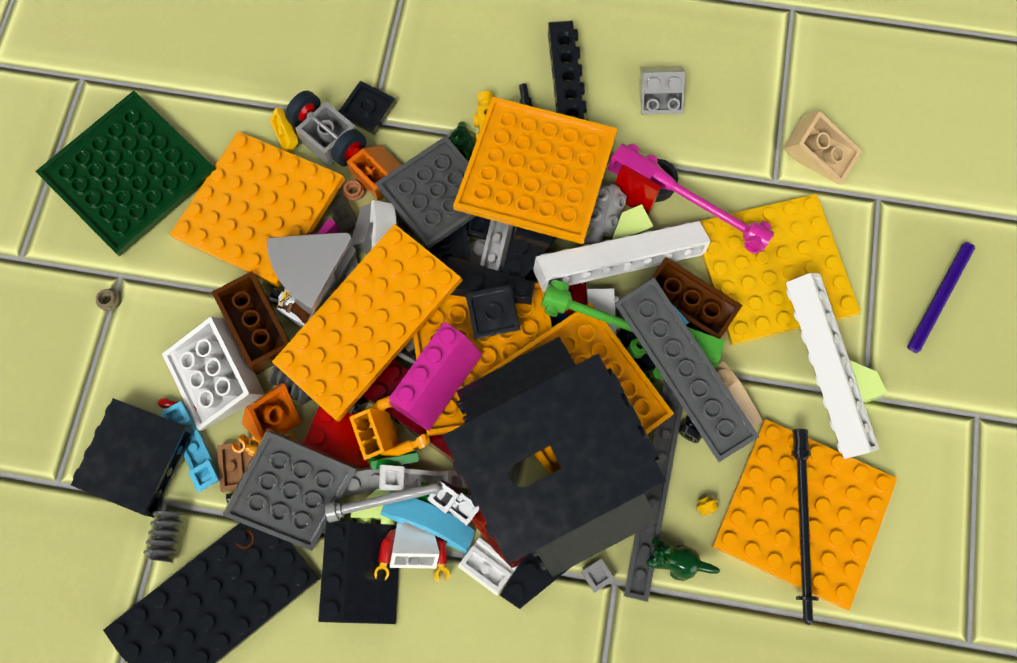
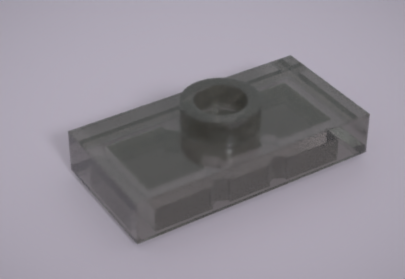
M339 189L327 210L334 222H336L340 232L349 233L355 229L358 217L341 189Z

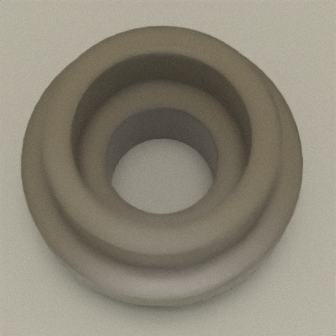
M111 289L101 290L96 296L97 306L104 311L113 310L119 303L118 294ZM111 298L110 302L106 303V300Z

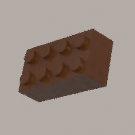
M251 271L212 291V294L249 368L257 375L274 366L272 361L290 342V339L260 281Z

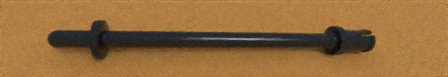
M793 429L794 450L791 451V456L797 460L802 596H796V600H802L803 621L806 625H811L813 623V601H819V597L812 596L806 462L809 456H811V451L808 450V430Z

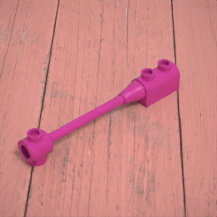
M622 143L612 156L608 170L618 175L621 167L625 165L660 185L661 188L672 190L743 232L744 247L750 253L757 254L760 251L763 252L774 235L769 223L765 221L757 223L755 221L747 225L679 185L657 164L658 160L654 155L643 156L639 153V148L635 144L627 146Z

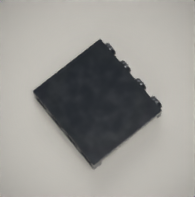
M113 398L105 410V416L101 424L95 430L90 446L84 452V458L79 468L73 475L71 486L141 515L154 518L155 516L152 514L154 511H158L195 430Z

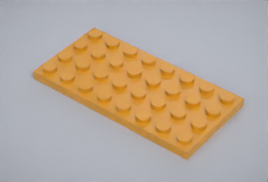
M394 224L276 356L272 363L339 422L463 280Z

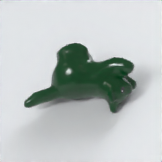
M655 537L652 539L654 546L653 557L649 558L646 562L650 568L669 570L670 576L679 581L693 578L698 571L709 574H718L720 572L718 567L701 561L698 552L691 547L685 545L675 547L660 538Z

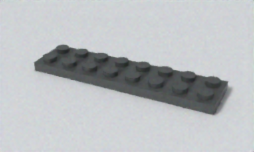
M652 278L614 303L718 462H721L759 438V435L655 278Z

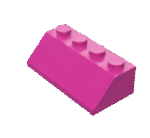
M444 322L388 398L389 405L429 431L479 361L482 353L464 334Z

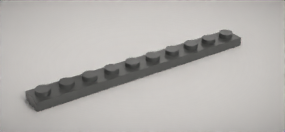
M663 380L661 397L674 414L654 429L652 444L659 455L658 457L661 462L658 463V466L666 482L644 493L658 522L634 535L623 597L648 602L654 571V568L647 566L646 562L649 558L653 557L654 546L652 539L655 537L660 538L683 409L665 380Z

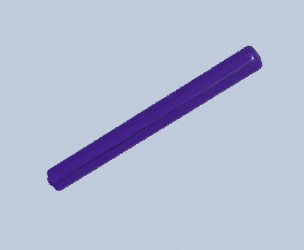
M965 242L960 247L907 346L908 350L913 353L920 352L975 250L973 244Z

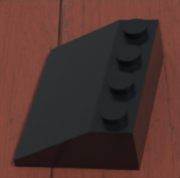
M326 521L318 622L396 624L399 568H390V563H387L389 576L386 580L385 570H379L376 579L374 572L380 565L378 557L381 542L390 530L396 529L397 525L357 522L329 523Z

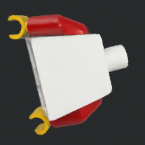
M404 521L403 524L397 522L396 529L390 530L381 542L378 557L380 565L374 572L375 579L379 570H385V580L388 578L389 570L387 569V563H390V568H436L438 565V569L433 572V579L436 582L439 581V571H443L444 580L450 577L449 570L445 568L447 563L446 543L442 538Z

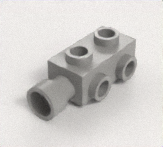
M602 185V188L599 190L589 224L592 230L586 237L585 245L603 242V235L613 236L627 198L617 185Z

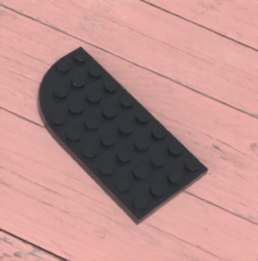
M239 523L103 629V631L127 663H218L320 580L293 543ZM244 530H249L254 535V543L251 547L247 549H241L236 545L239 544L240 546L245 547L251 543V535L245 532Z

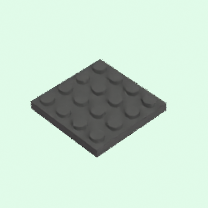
M446 136L375 183L378 190L394 206L395 211L427 250L476 217L475 215L453 209V204L469 162Z
M267 428L225 507L223 516L312 551L326 527V521H328L325 514V504L334 501L339 503L356 471V466Z

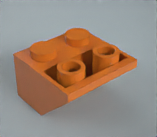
M382 145L362 148L347 161L350 173L377 201L381 200L384 196L378 190L375 183L401 166Z

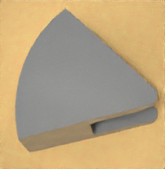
M348 233L267 238L268 255L276 276L291 299L311 315H314L332 295L356 254L355 248L350 245L351 236Z

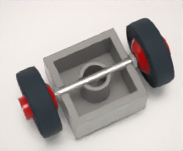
M308 90L302 91L288 104L285 116L288 122L296 127L300 142L329 167L334 162L343 167L348 166L347 161L362 148H365L366 138L356 129V126L328 102L321 105L320 99L313 92Z

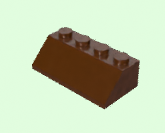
M665 257L650 278V280L652 278L656 279L671 304L689 322L686 325L687 327L721 339L743 306L667 257Z

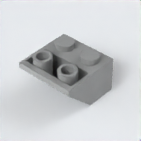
M682 66L640 67L639 93L641 115L683 114L685 70Z
M371 204L361 207L350 243L355 249L365 254L371 251L373 223H370ZM396 214V225L407 233L408 225Z

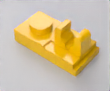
M278 107L275 108L270 123L282 150L292 154L298 144V136L294 132L296 127L288 122L284 110Z

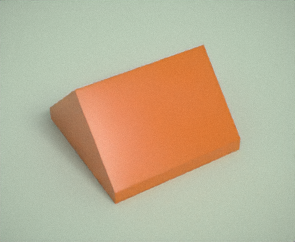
M281 383L246 406L242 425L259 443L267 428L285 435L302 423L285 383Z

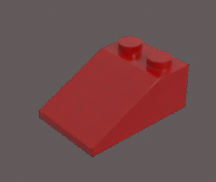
M319 405L304 444L355 465L358 468L370 467L368 461L363 458L349 418L355 414L347 412L338 422Z

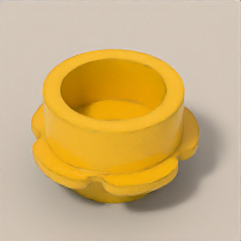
M710 496L698 501L699 506L696 507V511H699L701 516L712 514L719 510L716 504L718 500H712Z

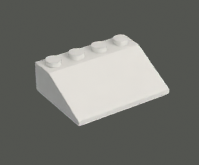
M209 317L162 353L198 431H202L244 410L246 406L265 395L255 373L249 368L225 319Z

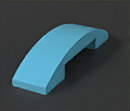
M179 401L160 412L163 418L195 430L183 456L190 468L188 473L197 492L200 493L219 482L220 478L212 454L184 403Z
M416 498L386 504L380 513L400 524H403L405 521L446 540V545L465 554L468 553L475 531L470 526H466L448 512L445 514L436 506Z

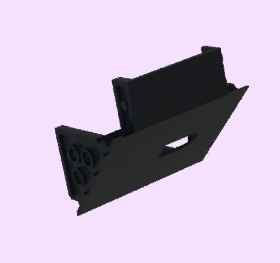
M557 337L457 390L460 398L457 401V405L462 414H466L463 417L465 424L442 436L455 460L452 463L458 475H463L471 491L469 497L473 505L479 507L487 522V525H485L487 533L491 539L495 538L508 564L532 552L534 557L537 556L543 570L548 569L552 577L658 522L644 493L666 482L658 466V463L661 462L658 457L659 455L641 425L642 423L625 395L619 380L611 368L606 369L599 354L576 365L561 338ZM550 446L561 469L529 486L518 487L514 485L510 479L512 466Z

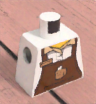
M277 288L272 290L270 300L278 303L276 310L282 317L302 328L313 316L299 307L286 290L282 291Z

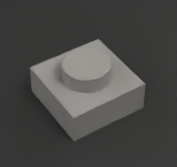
M602 559L581 572L594 593L615 580Z

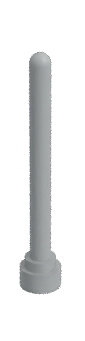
M438 483L343 505L334 501L325 504V514L329 523L339 521L341 517H344V514L438 493L441 487Z

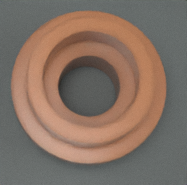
M350 180L343 187V195L349 201H358L364 195V187L360 182ZM352 190H357L354 194L350 193Z

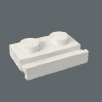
M479 537L458 567L497 596L518 565L514 562L508 564L502 553Z

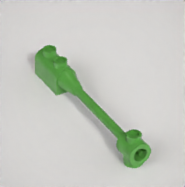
M553 280L551 284H548L540 305L545 307V314L556 317L558 312L563 314L568 309L633 332L625 319L573 301L571 292L568 291L569 286L566 283ZM687 327L715 369L720 360L725 341Z

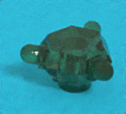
M459 122L455 130H452L447 138L465 159L469 161L477 140L472 131L468 130L466 123Z

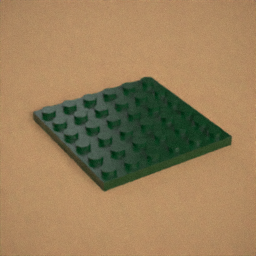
M133 90L35 172L120 257L202 186L206 178L216 168Z

